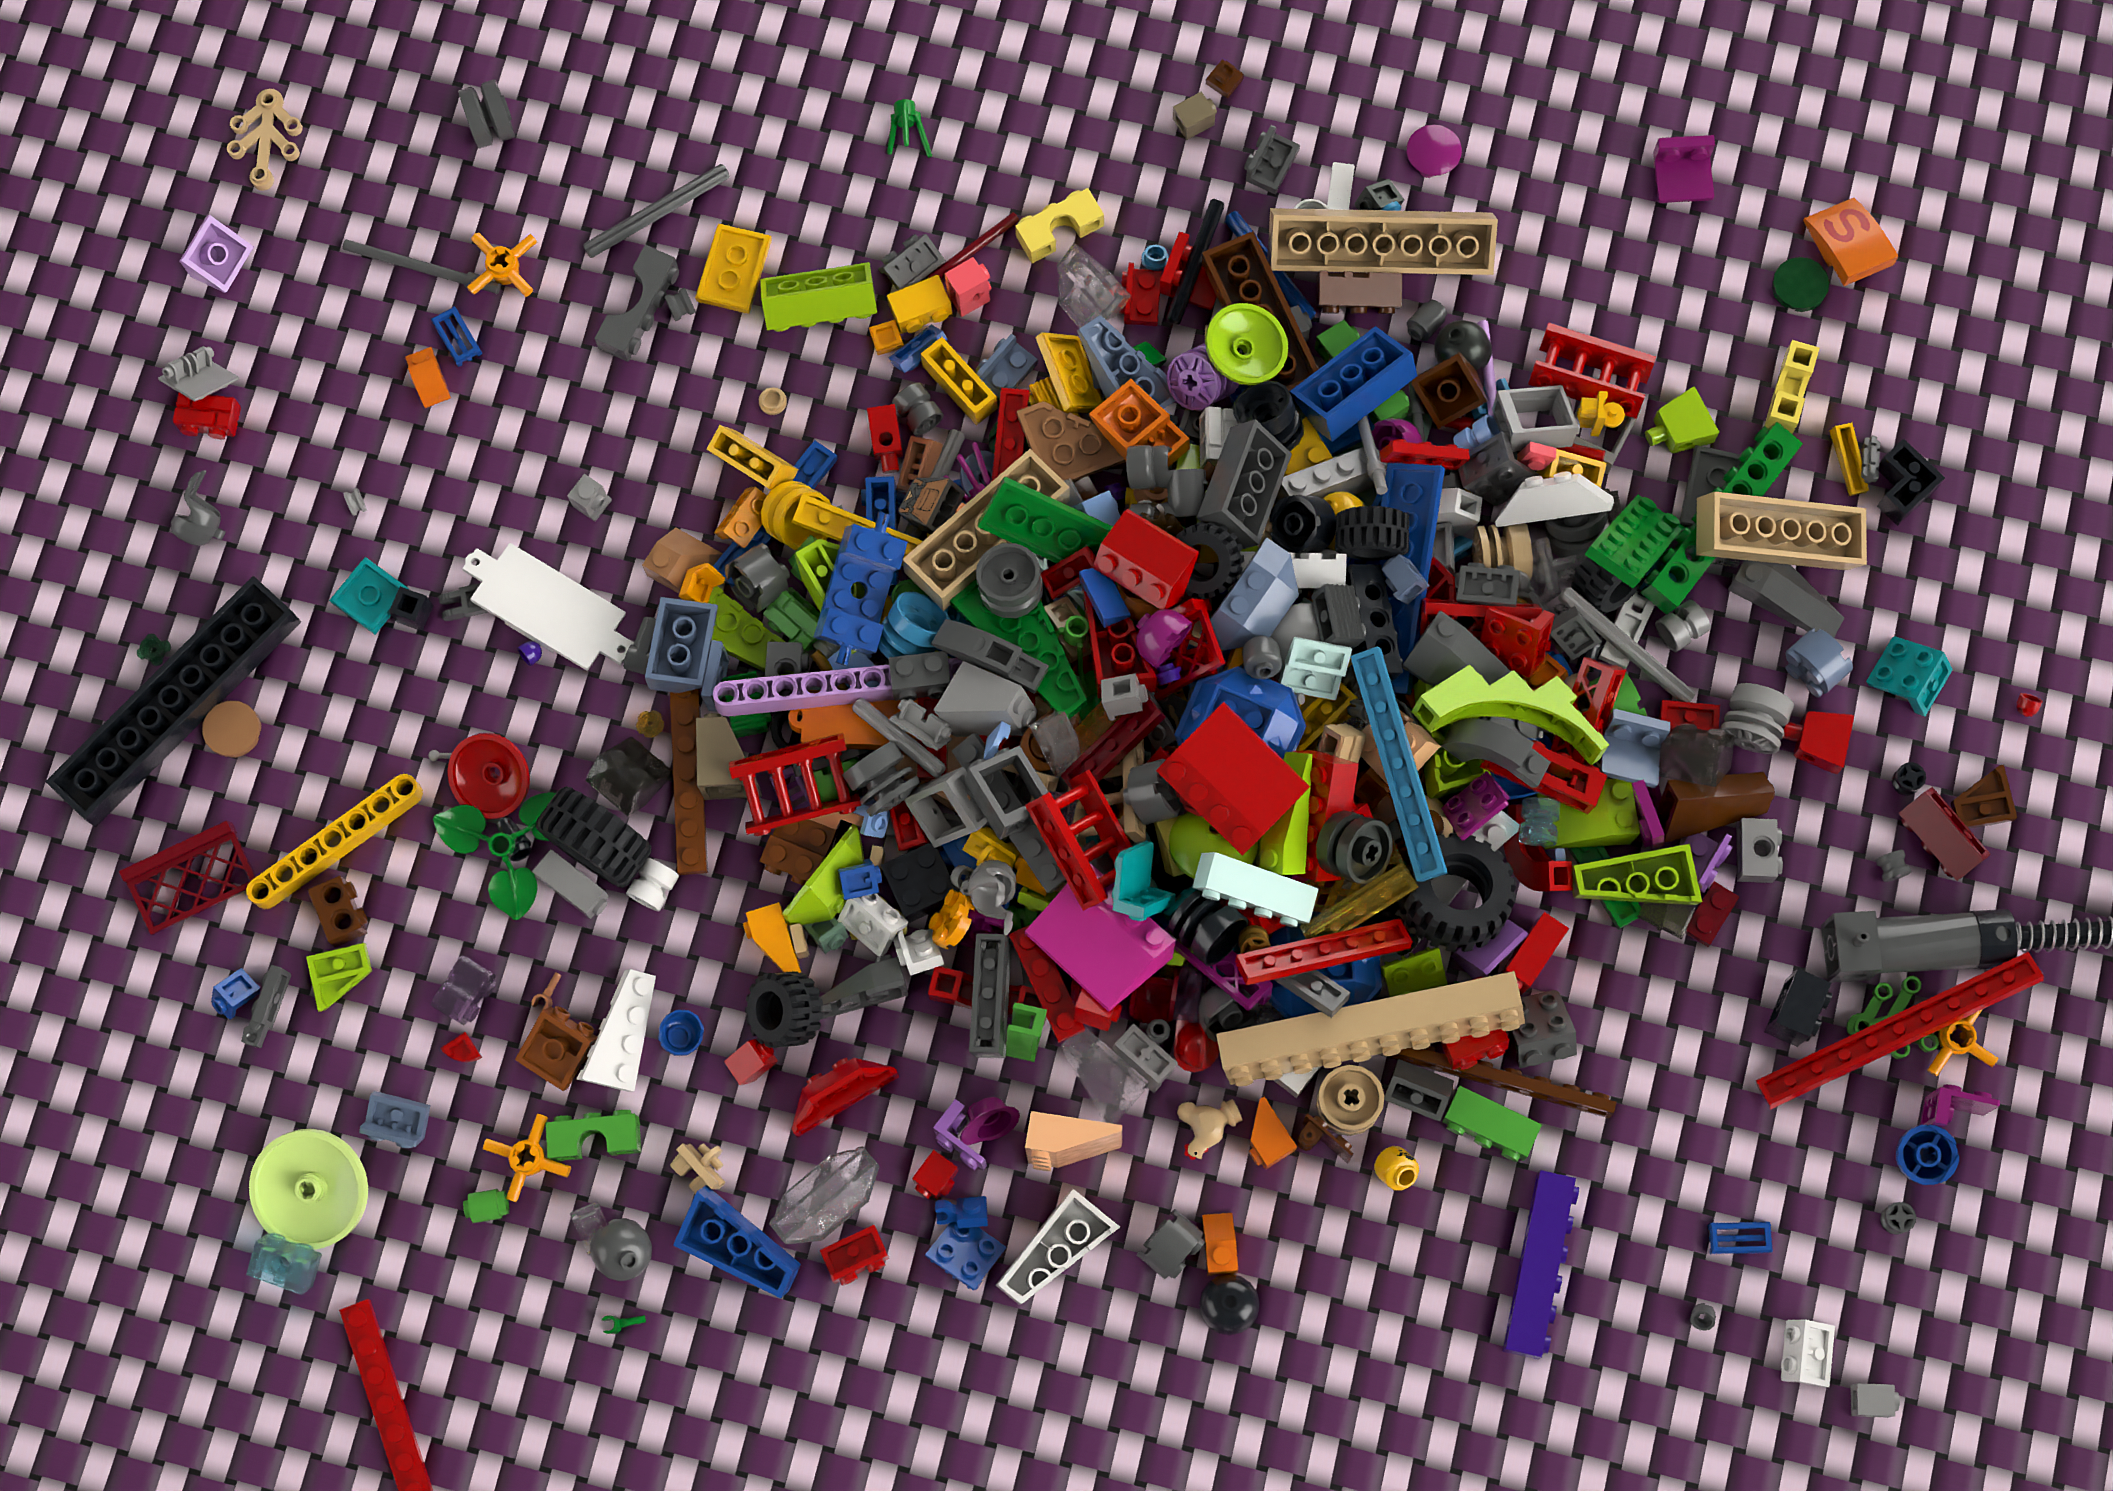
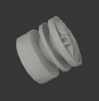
M1752 683L1736 685L1729 702V706L1733 711L1725 714V722L1721 725L1720 735L1726 741L1745 750L1763 754H1775L1779 751L1781 746L1780 740L1784 737V729L1781 726H1785L1789 722L1794 708L1793 701L1781 692L1766 686Z

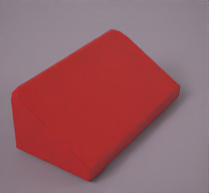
M1088 546L1041 572L1042 581L1051 599L1060 598L1082 585L1079 580V571L1093 568L1096 559L1095 554Z
M905 801L889 810L898 851L916 849L930 843V840Z

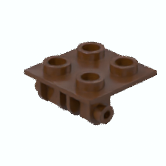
M1307 1114L1303 1121L1305 1127L1301 1130L1297 1140L1299 1148L1303 1151H1309L1321 1140L1346 1163H1349L1354 1154L1350 1151L1352 1148L1351 1144L1340 1135L1335 1138L1327 1131L1329 1128L1328 1124L1319 1116L1311 1117Z

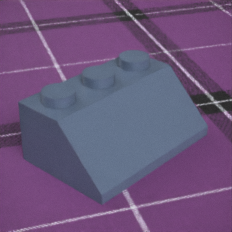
M665 597L660 598L645 674V680L649 689L680 693L703 687L718 610L717 604Z

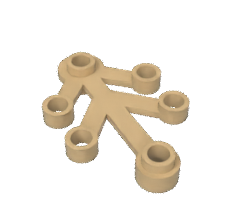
M275 89L261 91L256 98L255 107L245 115H236L230 120L232 130L236 134H244L248 130V126L262 116L261 124L242 140H233L227 145L229 155L233 159H241L246 151L259 141L257 164L250 173V181L260 191L268 190L274 184V176L268 169L271 140L279 147L284 158L288 161L296 160L300 154L296 144L288 142L273 126L275 115L284 124V128L289 135L297 136L302 132V125L299 119L291 117L284 110V99L281 93ZM273 99L271 103H265L267 100ZM243 122V125L241 127H235L237 123ZM297 124L295 129H289L290 125ZM235 147H240L238 152H232ZM294 149L292 154H286L287 150ZM264 173V176L262 178H256L259 174Z

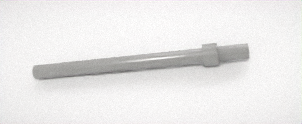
M1366 415L1357 422L1368 460L1367 471L1369 478L1374 481L1377 494L1382 495L1388 491L1384 478L1386 471L1383 462L1379 460Z

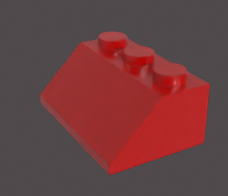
M1127 509L1100 544L1093 568L1162 610L1168 609L1182 601L1199 551Z

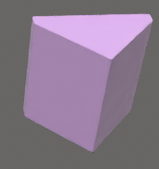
M207 215L181 257L180 263L190 277L226 293L254 246L211 215Z

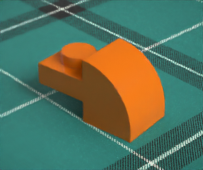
M432 347L405 356L409 373L425 408L451 399Z

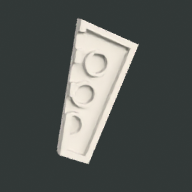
M632 969L624 971L610 1002V1011L607 1017L602 1020L599 1027L601 1031L595 1044L591 1045L587 1054L589 1058L584 1069L580 1070L577 1080L628 1092L635 1090L656 979L655 975Z

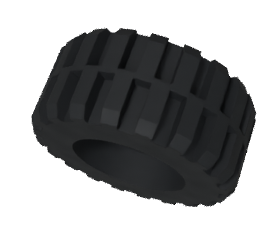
M565 786L560 788L536 820L537 830L550 840L551 843L591 872L620 888L629 885L651 854V845L643 836L615 814L608 811V809L571 787Z
M1450 833L1448 838H1445L1442 834L1438 835L1437 838L1448 872L1444 875L1459 876L1471 882L1479 891L1483 905L1471 910H1459L1444 904L1433 891L1431 880L1434 878L1423 882L1416 881L1409 858L1400 879L1401 893L1398 897L1400 899L1398 904L1400 913L1402 915L1407 914L1404 922L1408 928L1414 927L1416 929L1415 935L1421 940L1424 937L1430 940L1429 945L1435 948L1442 945L1446 947V951L1455 952L1457 948H1461L1463 952L1472 951L1475 944L1481 948L1487 945L1490 939H1495L1500 933L1515 904L1517 895L1514 892L1517 884L1516 879L1511 877L1513 869L1509 863L1504 864L1505 856L1499 850L1494 852L1491 849L1492 844L1485 840L1481 843L1475 840L1476 836L1470 835L1462 841L1457 833Z

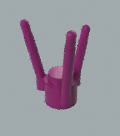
M974 442L972 446L985 486H988L991 481L978 444ZM958 454L957 459L973 486V489L969 491L971 497L966 493L963 497L967 504L985 486L983 483L978 484L962 455Z

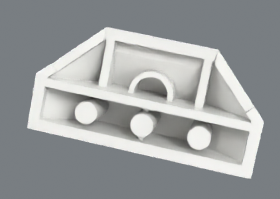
M1565 471L1555 474L1553 478L1543 479L1542 476H1532L1521 483L1499 513L1495 523L1496 527L1611 511L1614 499L1613 496L1581 474L1571 475V472Z

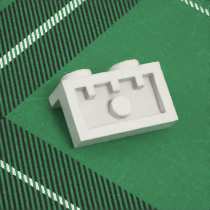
M877 893L848 899L837 920L839 923L842 922L848 931L879 957L887 953L896 933L904 929L908 924V921L879 897Z
M931 929L917 930L904 937L903 931L900 930L893 939L900 965H907L910 975L944 965L939 947L933 942V930Z
M1810 1320L1786 1321L1783 1359L1781 1362L1782 1381L1799 1382L1819 1387L1830 1386L1835 1326Z

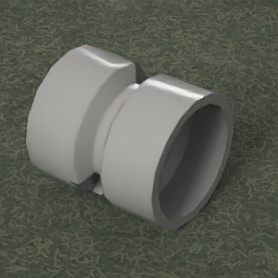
M1690 599L1675 609V614L1669 613L1655 622L1659 636L1668 648L1674 652H1678L1690 644L1691 638L1698 639L1711 629L1705 612L1695 601Z

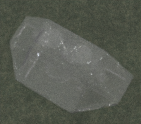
M1075 243L1072 244L1057 264V273L1060 274L1058 282L1059 305L1079 328L1099 315L1107 322L1114 319L1131 297L1103 265Z
M863 1146L857 1147L855 1150H846L828 1156L783 1194L776 1209L775 1217L769 1223L786 1245L822 1241L869 1202L880 1166Z

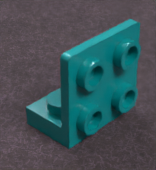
M1894 636L1866 682L1871 687L1907 698L1916 714L1926 716L1953 669L1943 651Z

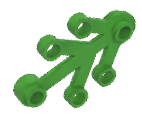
M1915 976L1905 978L1901 983V991L1887 1016L1875 1018L1882 1003L1891 998L1893 990L1889 984L1884 982L1876 985L1873 988V997L1865 1011L1853 1015L1848 1020L1846 1027L1848 1035L1851 1036L1860 1031L1858 1029V1023L1860 1022L1870 1027L1903 1011L1912 995L1921 989V981ZM1907 981H1913L1915 983V990H1909L1907 988ZM1878 988H1885L1887 996L1881 997L1878 994ZM1930 1034L1914 1043L1918 1044L1922 1051L1932 1052L1938 1047L1939 1040L1936 1035ZM1925 1038H1930L1933 1041L1932 1048L1925 1046ZM1909 1044L1904 1046V1054H1898L1894 1051L1891 1052V1055L1896 1059H1903L1910 1052Z

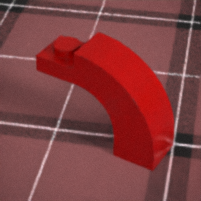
M1508 805L1509 817L1520 825L1518 832L1503 844L1507 862L1511 865L1515 877L1524 886L1534 891H1573L1572 861H1554L1548 857L1542 847L1539 805Z

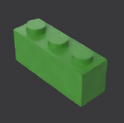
M1462 1086L1457 1088L1442 1120L1443 1123L1447 1124L1446 1128L1449 1131L1461 1136L1464 1133L1475 1137L1474 1142L1488 1149L1494 1146L1502 1150V1156L1518 1162L1519 1159L1524 1161L1528 1157L1542 1124Z

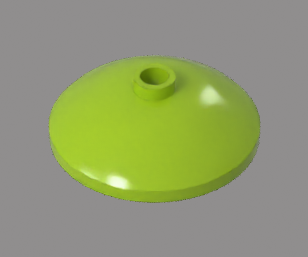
M1248 303L1229 305L1221 309L1213 317L1206 330L1205 346L1210 361L1223 376L1231 381L1244 385H1256L1269 381L1280 372L1286 362L1288 341L1285 331L1280 322L1271 313L1259 306ZM1237 348L1242 349L1244 355L1240 354L1237 351Z
M1187 811L1178 817L1169 834L1171 857L1177 867L1193 879H1195L1201 853L1216 852L1253 865L1256 860L1259 840L1242 856L1220 833H1211L1210 831L1217 830L1202 816H1196Z

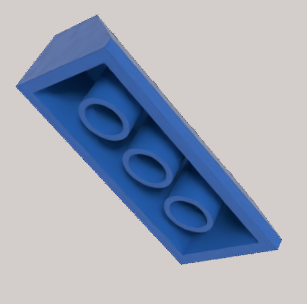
M1375 326L1290 391V395L1312 426L1330 441H1334L1418 376L1413 354Z

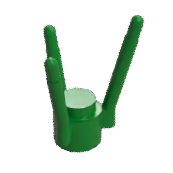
M902 99L894 103L887 154L891 155L893 152L897 124L903 131L904 146L908 147L909 128L916 123L926 155L930 158L932 153L921 122V113L916 111L915 102L912 100Z

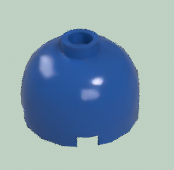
M1918 1125L1909 1129L1900 1137L1896 1146V1161L1900 1171L1909 1180L1920 1185H1935L1948 1180L1955 1173L1959 1163L1957 1144L1955 1139L1945 1129L1935 1125Z

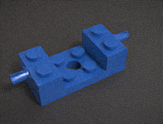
M878 512L875 528H865L856 524L845 527L813 638L840 646L835 663L848 666L851 650L867 655L877 652L884 627L879 622L893 573L900 570L907 547V541L892 537L886 532L891 515L883 512ZM855 582L861 583L865 589L864 596L861 599H857L851 594V586Z

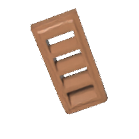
M910 436L896 490L908 492L911 486L908 485L910 479L930 478L941 454L943 444L930 439ZM915 469L919 470L918 475L913 474Z

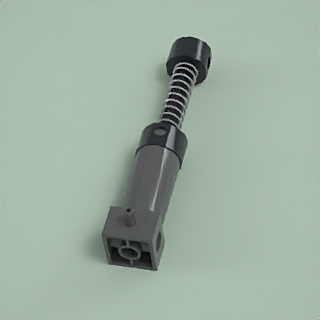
M2009 909L1876 918V911L1833 913L1821 924L1827 981L1831 983L1869 981L1878 973L1967 968L1992 969L2016 958L2019 949L2023 953L2029 952L2030 949L2039 953L2042 948L2047 952H2051L2054 947L2058 951H2063L2065 947L2070 951H2074L2077 946L2081 950H2086L2088 946L2098 949L2100 945L2108 949L2113 944V918L2109 916L2107 921H2102L2098 917L2096 922H2090L2086 918L2084 922L2079 923L2075 918L2073 923H2067L2063 919L2061 924H2055L2054 920H2051L2050 924H2044L2040 920L2038 925H2032L2028 921L2026 926H2021L2019 922L2015 923Z

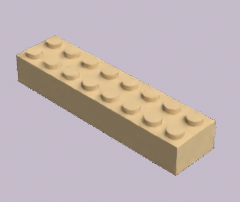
M1270 208L1267 261L1272 271L1319 272L1321 270L1328 272L1493 275L1498 219L1493 213Z

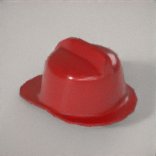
M1199 1002L1190 1003L1184 1007L1179 1013L1175 1025L1174 1058L1181 1068L1189 1072H1199L1207 1069L1216 1061L1220 1053L1218 1042H1214L1207 1037L1197 1017Z

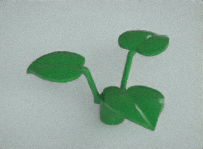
M554 792L537 794L527 799L520 808L519 817L528 826L511 835L496 833L490 838L481 834L486 828V819L478 808L470 805L455 806L433 817L438 835L455 852L463 854L473 853L479 846V839H482L488 843L492 854L502 857L503 862L508 867V871H499L491 878L488 892L495 906L513 920H519L530 910L537 895L538 884L535 875L530 869L521 867L514 870L509 860V855L515 850V839L528 833L530 830L537 839L550 841L537 830L536 820L556 794Z

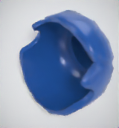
M675 1010L666 1015L659 1027L658 1040L663 1049L674 1056H687L697 1050L701 1044L704 1026L698 1015L689 1010Z

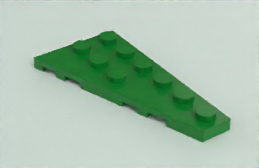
M976 579L950 600L953 608L972 627L1004 639L1022 648L1023 653L1049 665V670L1036 693L1065 723L1087 705V699L1067 660L1041 600L1037 607L1026 615L1018 618H1002L992 614L984 606Z

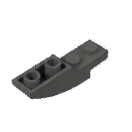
M949 619L944 620L931 643L936 648L983 670L987 669L1004 679L1021 685L1022 688L1034 694L1049 670V665L1023 653L1022 648L978 628Z

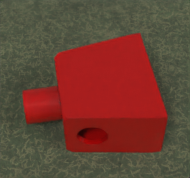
M895 404L867 408L875 460H881L882 472L884 474L898 472V457H903ZM887 440L892 442L888 446L882 445V443Z
M1808 711L1802 717L1800 725L1788 722V724L1782 727L1784 729L1783 739L1796 742L1794 756L1833 774H1838L1844 768L1855 715Z

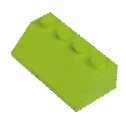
M870 262L760 279L761 301L767 330L780 332L792 326L812 327L818 322L838 323L845 318L856 317L864 319L877 313Z

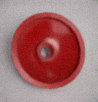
M479 733L464 739L456 746L448 763L449 786L460 805H470L478 808L486 819H497L511 814L521 806L528 794L530 774L527 762L521 751L511 741L500 735ZM495 767L499 769L500 776L495 773Z

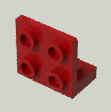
M1180 231L1178 233L1160 279V294L1172 298L1175 295L1193 246L1189 245V234ZM1202 266L1188 303L1212 310L1217 296Z
M1489 607L1486 611L1480 642L1508 669L1530 677L1544 662L1555 614L1544 610L1536 619L1532 618L1528 622L1494 607Z

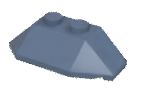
M1267 537L1210 617L1220 649L1223 651L1243 647L1247 641L1256 636L1270 637L1299 596L1291 554Z

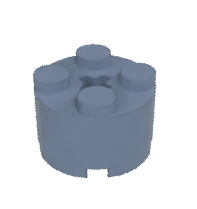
M1815 628L1810 629L1785 653L1789 663L1785 667L1787 672L1794 679L1800 678L1815 697H1820L1822 694L1829 692L1853 670V664L1849 657L1846 660L1840 654L1844 650L1843 647L1830 634L1821 629L1815 632Z

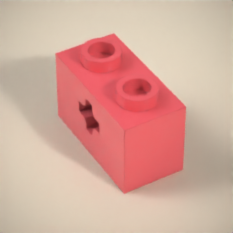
M974 257L945 273L947 295L961 317L990 301L989 290H991V285L988 281L990 274L983 263L978 265Z

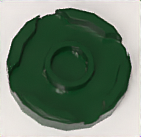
M1795 257L1783 262L1778 267L1772 280V290L1777 301L1788 309L1789 307L1797 312L1810 311L1819 306L1829 289V279L1824 268L1816 261L1804 257Z

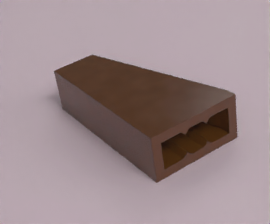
M1764 772L1667 780L1656 812L1665 834L1664 842H1671L1740 821L1741 818H1751L1768 812L1770 804L1775 797V789Z

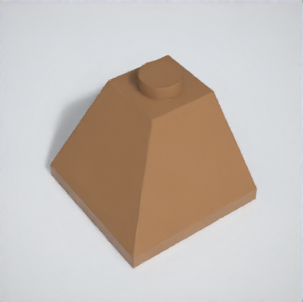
M674 528L656 542L642 566L648 577L680 593L688 569L704 563L714 566L723 553L682 530Z

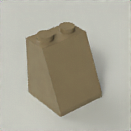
M708 713L704 715V718H696L697 787L704 800L747 798L743 781H739V778L732 779L729 771L730 761L746 757L726 717H721V714ZM754 777L758 795L762 797V790L756 777Z

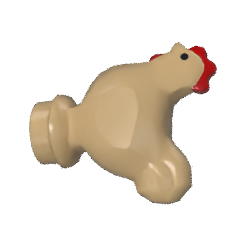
M1233 1099L1227 1102L1222 1101L1220 1109H1215L1209 1105L1196 1106L1192 1102H1185L1179 1105L1177 1111L1179 1118L1192 1127L1195 1135L1189 1144L1184 1145V1155L1188 1156L1191 1160L1196 1158L1202 1159V1154L1208 1152V1148L1220 1142L1226 1124L1236 1126V1123L1243 1121Z

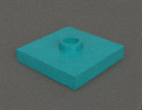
M364 557L329 601L372 634L376 635L391 616L389 610L399 587L409 588Z

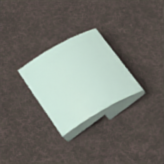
M1294 637L1282 668L1279 683L1292 688L1295 693L1336 700L1342 676L1345 677L1352 648Z

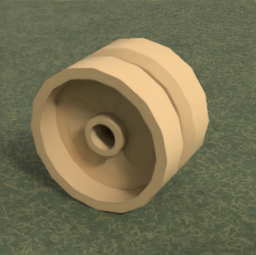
M1355 1065L1338 1067L1326 1075L1318 1090L1316 1100L1318 1115L1328 1124V1129L1339 1135L1353 1136L1364 1133L1374 1125L1383 1109L1384 1092L1377 1077L1364 1067ZM1346 1097H1352L1355 1105L1353 1103L1350 1106L1344 1102Z

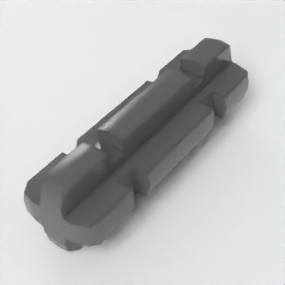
M1873 435L1863 440L1861 477L1867 484L1876 482L1879 478L1880 442Z

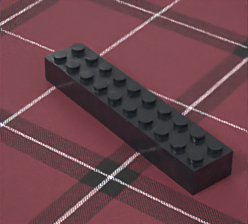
M252 576L45 782L81 817L94 827H97L205 719L207 713L213 707L220 704L301 623L300 619L255 576Z

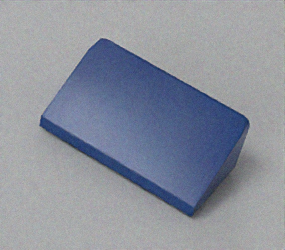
M1094 568L1079 571V580L1104 628L1131 617L1112 579Z

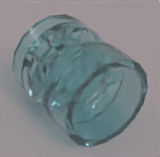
M1536 797L1523 799L1521 817L1526 821L1521 823L1518 841L1531 846H1555L1557 844L1558 830L1557 826L1553 823L1559 820L1560 802Z

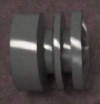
M894 741L873 751L842 775L852 791H857L864 787L868 789V792L861 798L860 803L863 805L873 799L876 801L866 810L870 817L894 808L910 796L912 791L921 783L918 776L906 782L904 781V778L913 771L911 766L899 771L895 768L904 756Z

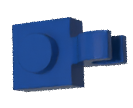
M986 1196L956 1198L957 1205L947 1200L935 1201L937 1224L945 1225L957 1222L958 1228L988 1226Z

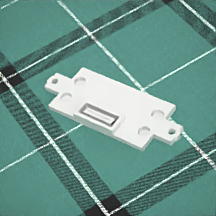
M509 543L498 560L477 548L466 557L462 570L482 582L470 598L471 602L505 621L507 626L537 642L552 653L555 651L586 671L589 670L600 653L621 665L630 645H634L633 641L615 631L625 617V611L515 545ZM474 560H477L480 563L479 565L474 566L472 565V562ZM619 648H624L626 651L624 653H619L617 650Z

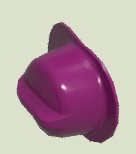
M987 1097L973 1103L967 1112L970 1123L962 1131L960 1141L966 1145H972L982 1141L998 1139L1006 1135L1019 1122V1110L1015 1107L1007 1106L997 1097Z

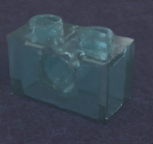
M266 1234L255 1242L246 1275L302 1295L314 1285L322 1253L314 1251L313 1247L308 1244L289 1242L280 1234ZM281 1256L288 1260L289 1267L283 1264Z

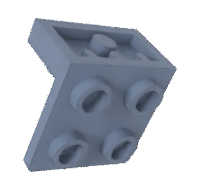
M1613 709L1603 733V737L1609 743V746L1601 757L1600 772L1608 775L1607 777L1631 783L1644 779L1646 786L1656 788L1659 783L1660 747L1670 732V722Z

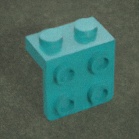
M1150 841L1142 842L1121 851L1114 864L1116 877L1112 890V910L1129 915L1130 919L1136 921H1144L1148 917L1162 913L1163 910L1175 905V893L1150 887L1154 844Z

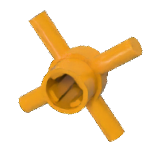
M479 232L472 236L471 240L486 255V271L467 286L473 295L493 279L502 285L513 283L525 297L533 292V288L519 275L518 260L519 257L537 243L531 234L511 250L503 246L493 247ZM506 262L508 265L503 268L502 264Z
M1982 1010L1938 1030V1040L1942 1049L1927 1069L1929 1073L1937 1077L1952 1054L1960 1055L1966 1052H1970L1991 1068L1996 1064L1998 1057L1976 1043L1977 1033L1972 1025ZM1957 1028L1962 1031L1959 1035L1960 1039L1964 1040L1961 1045L1950 1039V1034Z
M537 1113L528 1140L519 1141L513 1147L488 1138L484 1142L483 1150L507 1157L511 1168L515 1171L505 1198L507 1200L517 1203L526 1176L535 1175L541 1170L566 1178L569 1176L571 1166L546 1158L543 1148L539 1145L548 1120L547 1116ZM529 1150V1153L535 1156L533 1163L526 1161L524 1166L519 1163L524 1155L523 1152Z

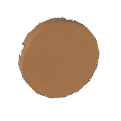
M225 701L216 705L207 713L203 722L202 735L205 743L216 754L238 758L249 753L257 745L261 731V722L258 714L247 704L240 701Z

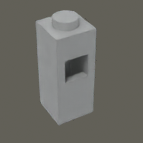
M551 849L532 871L539 880L590 919L594 915L598 916L608 904L606 900L609 896L605 890Z

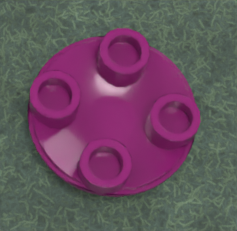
M1423 126L1416 130L1408 140V159L1412 166L1425 178L1446 174L1453 170L1460 162L1462 153L1460 140L1453 131L1444 126Z

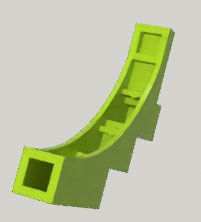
M1468 665L1421 695L1411 711L1430 733L1446 724L1471 717H1504L1527 722L1541 727L1570 743L1590 765L1599 761L1609 746L1604 737L1572 705L1577 696L1558 676L1533 691L1527 682L1513 670L1489 686L1482 675L1477 673L1471 665Z

